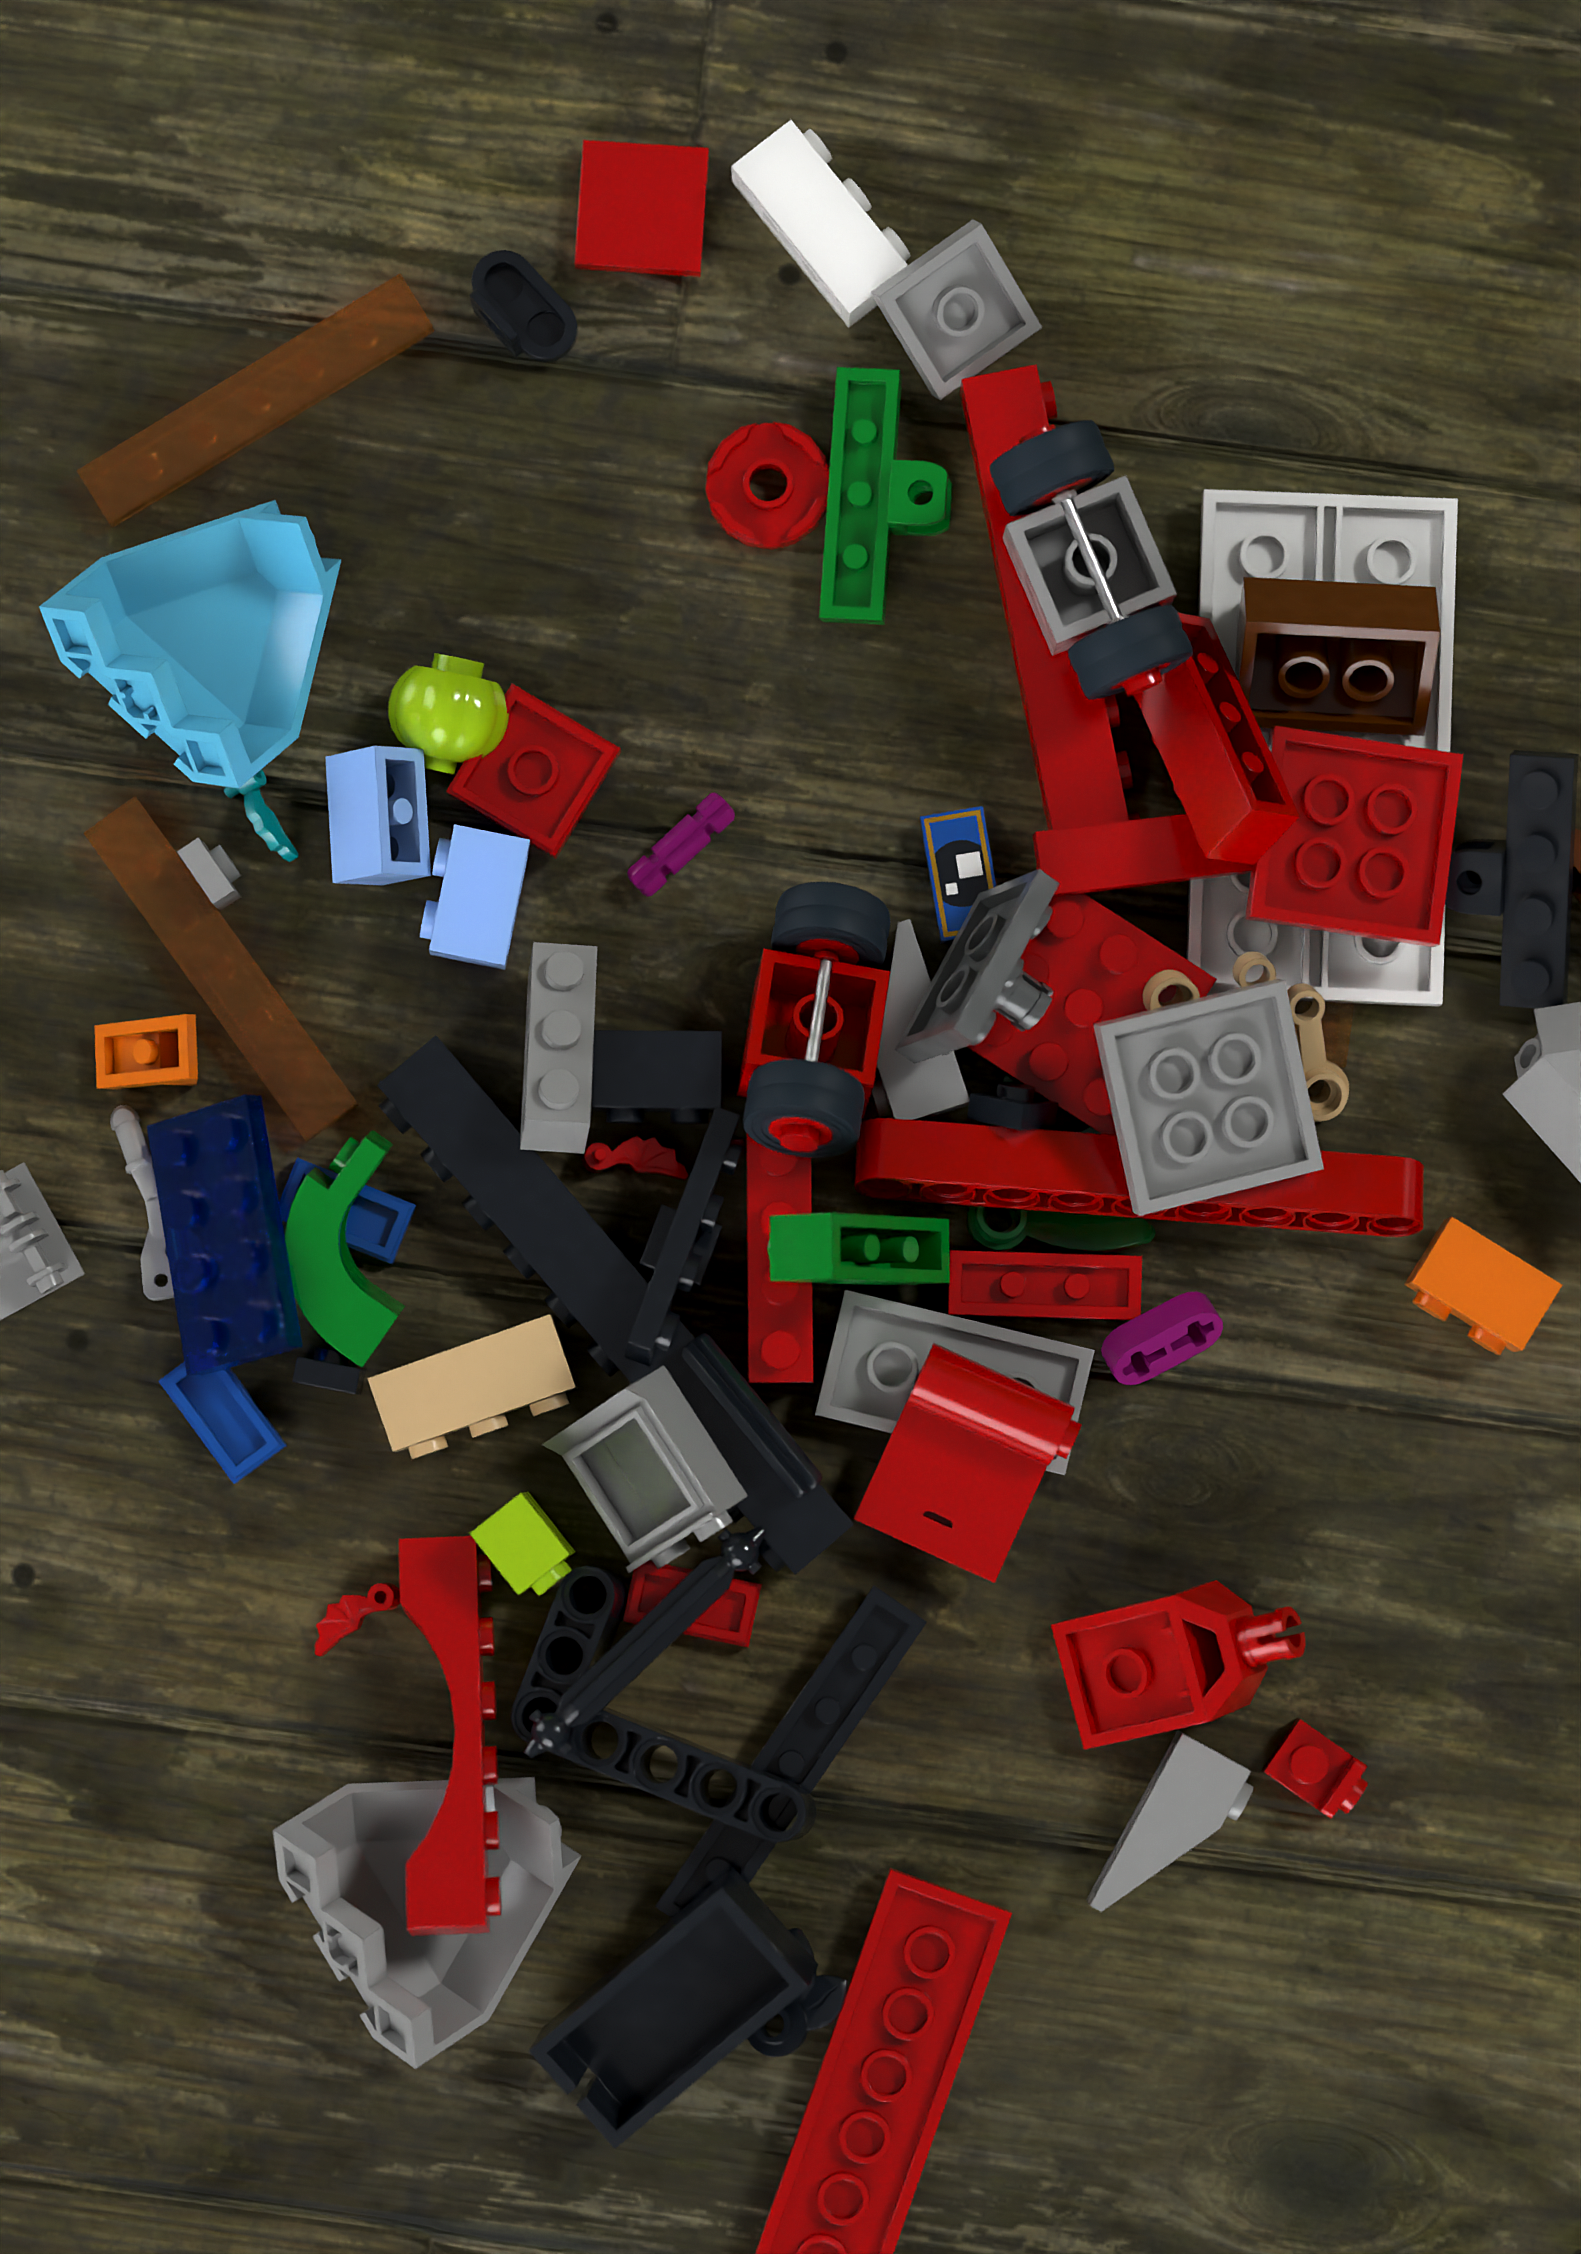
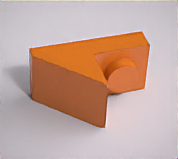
M195 1014L94 1025L97 1089L115 1090L160 1084L197 1085L198 1065Z

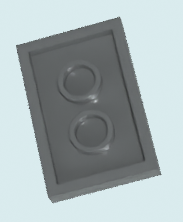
M1038 869L978 894L897 1044L896 1051L916 1064L939 1055H947L953 1050L971 1044L976 1045L985 1038L995 1022L996 1013L992 1010H996L1010 1020L1011 1024L1021 1032H1024L1025 1029H1031L1041 1019L1051 1003L1052 998L1050 996L1053 994V990L1045 983L1038 982L1023 971L1024 960L1020 957L1029 940L1036 937L1043 930L1052 915L1053 909L1048 904L1059 885L1057 881Z

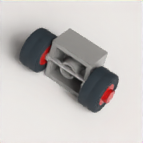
M1092 420L1073 422L1057 428L1054 424L1047 425L1024 435L1019 439V445L1006 451L990 464V473L995 486L1000 491L1001 500L1009 515L1021 516L1030 514L1006 524L1003 542L1052 656L1068 650L1070 662L1074 671L1078 674L1081 688L1090 700L1108 697L1126 691L1127 696H1132L1164 681L1162 674L1188 660L1193 655V650L1188 636L1183 630L1180 617L1176 609L1171 605L1177 593L1127 476H1122L1093 488L1114 472V464L1109 451L1104 446L1100 430Z

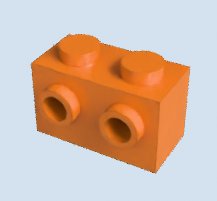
M1454 1217L1443 1220L1404 1284L1417 1292L1412 1301L1415 1305L1442 1321H1446L1450 1313L1472 1326L1467 1334L1471 1340L1499 1356L1505 1347L1512 1352L1523 1351L1562 1287V1284Z

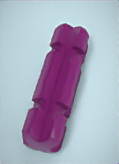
M715 792L710 793L695 807L697 813L693 817L687 814L651 848L653 852L651 856L647 858L643 855L628 869L627 876L643 895L647 897L653 896L667 883L665 877L670 872L675 875L711 842L709 836L714 831L719 834L734 820V810L719 794Z

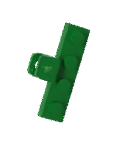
M837 367L819 618L822 622L885 625L891 531L893 535L933 536L944 533L951 525L953 484L948 479L946 470L940 465L931 462L896 460L902 386L900 370ZM923 493L933 494L928 503L924 505L914 504L919 495Z

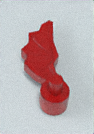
M638 1136L622 1142L613 1151L604 1143H593L585 1150L582 1156L584 1167L592 1173L603 1172L615 1165H628L636 1173L660 1174L685 1181L689 1176L685 1167L676 1161L675 1150L662 1147L655 1137L643 1141Z
M389 1582L377 1583L369 1589L367 1596L342 1595L339 1603L328 1604L326 1617L316 1624L319 1638L315 1643V1655L323 1657L345 1636L361 1629L364 1618L371 1613L390 1611L397 1608L400 1604L399 1588Z

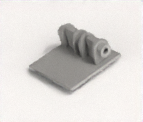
M25 1162L5 1173L3 1170H0L1 1321L85 1274Z

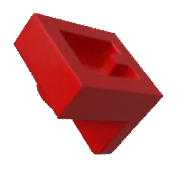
M1300 1718L1296 1719L1262 1769L1264 1773L1330 1819L1333 1818L1338 1809L1347 1814L1358 1802L1368 1785V1782L1361 1778L1367 1768L1366 1764Z

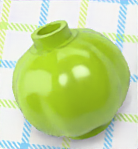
M434 653L431 668L414 665L398 679L392 688L388 704V717L391 729L397 739L407 748L424 750L425 769L455 775L457 763H464V761L478 757L483 754L482 758L495 750L502 741L507 729L509 713L507 714L505 696L500 685L497 682L481 679L484 663Z

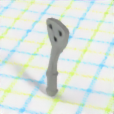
M119 1105L111 1114V1129L116 1132L127 1163L125 1170L133 1175L145 1200L149 1223L148 1233L140 1258L143 1293L152 1301L189 1295L219 1278L222 1273V1266L203 1238L173 1217L160 1195L154 1170L156 1159L151 1156L139 1124L141 1119L132 1107ZM171 1246L179 1248L178 1256L175 1258L167 1256L166 1251ZM198 1261L205 1262L206 1269L204 1272L196 1273L193 1270L194 1264ZM165 1275L168 1277L166 1286L158 1287L156 1285L158 1276Z

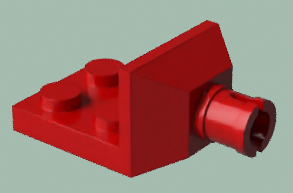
M1214 1580L1176 1594L1052 1624L1051 1628L1083 1749L1086 1750L1207 1723L1249 1705L1268 1670L1267 1662L1285 1658L1294 1659L1304 1654V1632L1283 1637L1275 1635V1633L1286 1631V1628L1302 1624L1299 1615L1292 1607L1286 1606L1277 1608L1273 1612L1254 1616L1251 1605L1219 1581Z

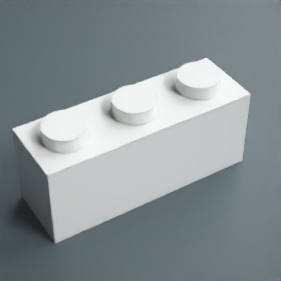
M790 120L731 166L732 183L845 324L851 327L877 306L870 292L908 266L905 261L911 256L905 244L890 227L880 231L866 212L871 209V205L857 184L850 178L841 182L830 169L827 163L832 160V156L821 139L811 129L802 134L794 122Z

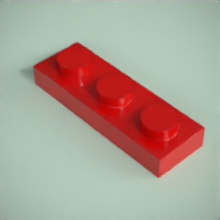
M949 1251L948 1315L1132 1320L1141 1315L1142 1256Z

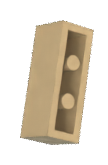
M551 1314L367 1378L392 1451L398 1452L408 1448L411 1459L448 1447L444 1435L469 1427L472 1438L506 1427L508 1422L505 1414L529 1406L534 1417L568 1405L569 1402L565 1392L578 1388L554 1316Z

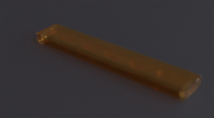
M398 274L78 469L77 472L113 528L433 333L434 327L402 275Z
M134 796L84 832L86 838L305 1141L309 1142L359 1105L225 918L212 904L191 871L138 798Z

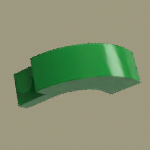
M374 1130L367 1134L361 1143L353 1137L348 1139L329 1166L331 1170L338 1174L335 1180L316 1167L307 1174L291 1205L285 1233L286 1269L292 1291L303 1314L316 1332L328 1344L361 1368L405 1308V1305L374 1285L361 1273L352 1259L347 1244V1221L351 1207L393 1146L390 1141Z

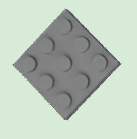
M1274 979L1093 1024L1133 1213L1141 1216L1324 1169L1285 980Z

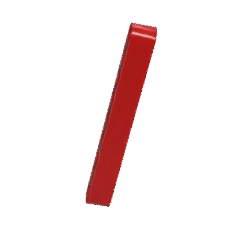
M875 1118L861 1122L856 1149L855 1189L861 1195L888 1200L1403 1237L1414 1235L1423 1230L1424 1165L1415 1159L1400 1156L1320 1151L1323 1170L1139 1216L1133 1213L1117 1135L1040 1129L1017 1130L1000 1126Z

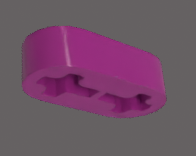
M1198 1291L1186 1292L1113 1330L1103 1342L1101 1347L1102 1357L1119 1383L1125 1385L1140 1384L1212 1346L1222 1333L1223 1321L1205 1294Z

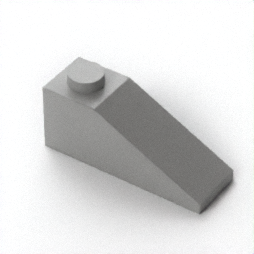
M910 919L898 922L876 1066L879 1079L874 1081L871 1095L879 1118L891 1116L894 1119L922 1121L968 1106L970 1099L954 1051L944 1056L939 1055L914 1064L895 1050L931 983Z
M1177 1730L1086 1900L1089 1905L1102 1912L1219 1830L1226 1817L1236 1821L1244 1810L1254 1788L1246 1783L1251 1771Z

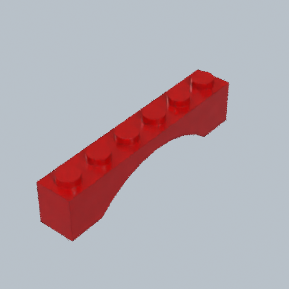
M472 1536L399 1539L400 1604L407 1617L425 1636L442 1666L451 1693L455 1726L453 1764L442 1805L426 1837L406 1862L407 1930L411 1936L490 1933V1916H501L502 1913L500 1876H489L488 1851L500 1850L499 1812L487 1811L486 1785H498L497 1746H485V1721L496 1720L495 1681H484L483 1656L495 1655L493 1617H482L481 1592H493L492 1561L486 1554H480V1546Z

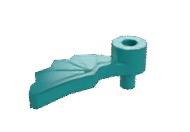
M262 769L240 788L224 787V792L229 798L234 797L238 793L244 795V807L247 818L253 823L255 833L264 839L271 851L278 852L288 862L298 857L299 853L283 831L275 813L265 804L261 796L260 788L267 783Z

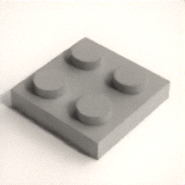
M975 220L968 222L870 292L930 393L939 400L960 387L961 379L975 376L1042 328L983 225Z

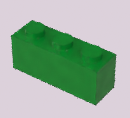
M845 1213L770 1216V1239L768 1242L770 1281L865 1285L950 1283L949 1219Z

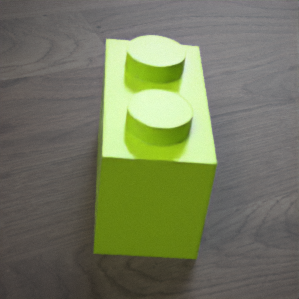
M522 1492L470 1533L518 1595L532 1587L536 1594L540 1596L572 1571L565 1560L576 1551L529 1492Z

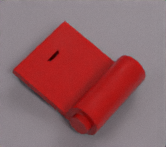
M933 1343L853 1519L995 1583L1047 1466L1050 1465L1055 1455L1066 1459L1074 1445L1082 1425L1071 1419L1075 1406Z

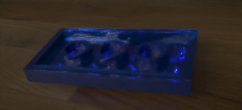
M245 1094L148 1125L147 1132L187 1375H206L303 1347L262 1097Z

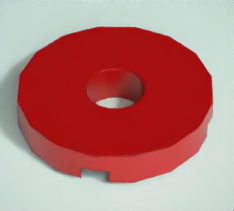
M773 422V424L761 423L757 425V423L742 426L721 441L708 463L705 490L711 514L727 535L746 546L773 550L796 544L816 529L827 510L829 468L825 455L813 439L790 424ZM773 469L783 475L787 487L780 498L773 501H763L752 493L750 482L759 471Z

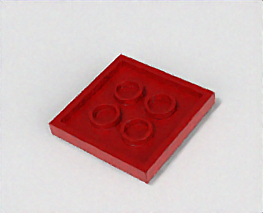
M1273 726L1269 731L1268 747L1300 817L1256 864L1252 865L1245 919L1428 947L1440 945L1464 754Z
M1086 894L1052 897L1048 904L1053 909L1048 923L1036 937L1029 940L1020 957L1024 960L1023 971L1038 982H1043L1052 988L1053 994L1050 996L1052 1000L1048 1009L1031 1029H1025L1024 1032L1013 1026L1010 1020L999 1012L992 1010L996 1013V1019L989 1033L978 1044H971L966 1047L1022 1083L1035 1087L1036 1092L1050 1101L1058 1102L1059 1107L1099 1133L1117 1135L1093 1024L1148 1011L1143 1002V991L1149 979L1158 972L1176 970L1183 973L1196 986L1200 998L1207 996L1217 979ZM1175 985L1165 987L1158 995V1002L1165 1003L1172 1000L1176 995L1177 987Z

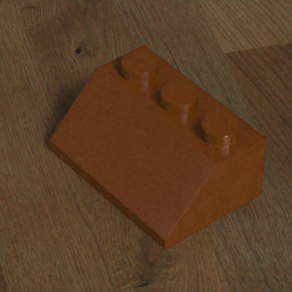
M1243 577L1237 626L1235 675L1259 727L1272 728L1273 726H1281L1301 730L1425 736L1440 638L1436 587Z

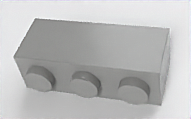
M533 942L528 972L520 1150L583 1154L585 1152L591 1116L597 946Z

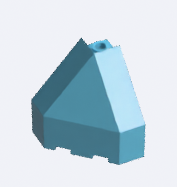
M276 500L101 557L41 604L39 608L60 661L79 679L88 672L113 695L108 705L145 739L152 733H155L180 755L174 765L191 781L240 788L299 738L342 559L320 557L315 537L309 527L307 518L281 515Z

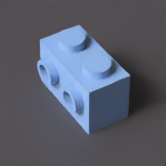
M370 746L326 756L333 883L387 885L431 876L424 750Z
M455 824L451 840L439 838L432 875L444 877L439 902L427 900L420 930V938L431 940L429 947L430 955L503 970L506 969L530 849V839Z

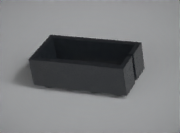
M732 1867L542 2027L529 2052L567 2095L577 2088L589 2067L595 2076L589 2080L576 2105L616 2149L810 1986L819 1964Z

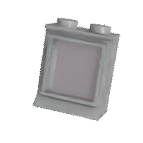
M665 1366L660 1367L623 1389L542 1444L546 1448L562 1455L631 1563L626 1567L629 1573L652 1559L657 1569H660L691 1548L684 1537L692 1532L695 1533L700 1542L733 1522L726 1510L748 1497Z

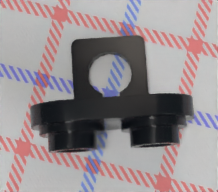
M499 250L487 254L477 263L472 274L473 292L469 295L473 311L515 358L524 352L528 357L536 361L552 362L563 358L572 350L578 336L577 321L572 309L524 257L513 251Z

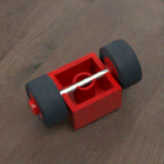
M834 882L803 883L787 889L780 896L776 906L775 924L771 938L772 950L763 949L755 979L737 1096L747 1097L743 1117L744 1128L747 1134L757 1143L780 1153L813 1158L836 1156L851 1150L856 1145L860 1135L861 1118L864 1117L874 1086L890 976V971L880 970L886 956L887 938L891 922L887 906L879 898L863 889Z

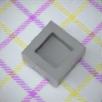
M198 837L177 851L217 909L221 911L241 898L232 884L233 881L241 877V874L220 844L209 850Z

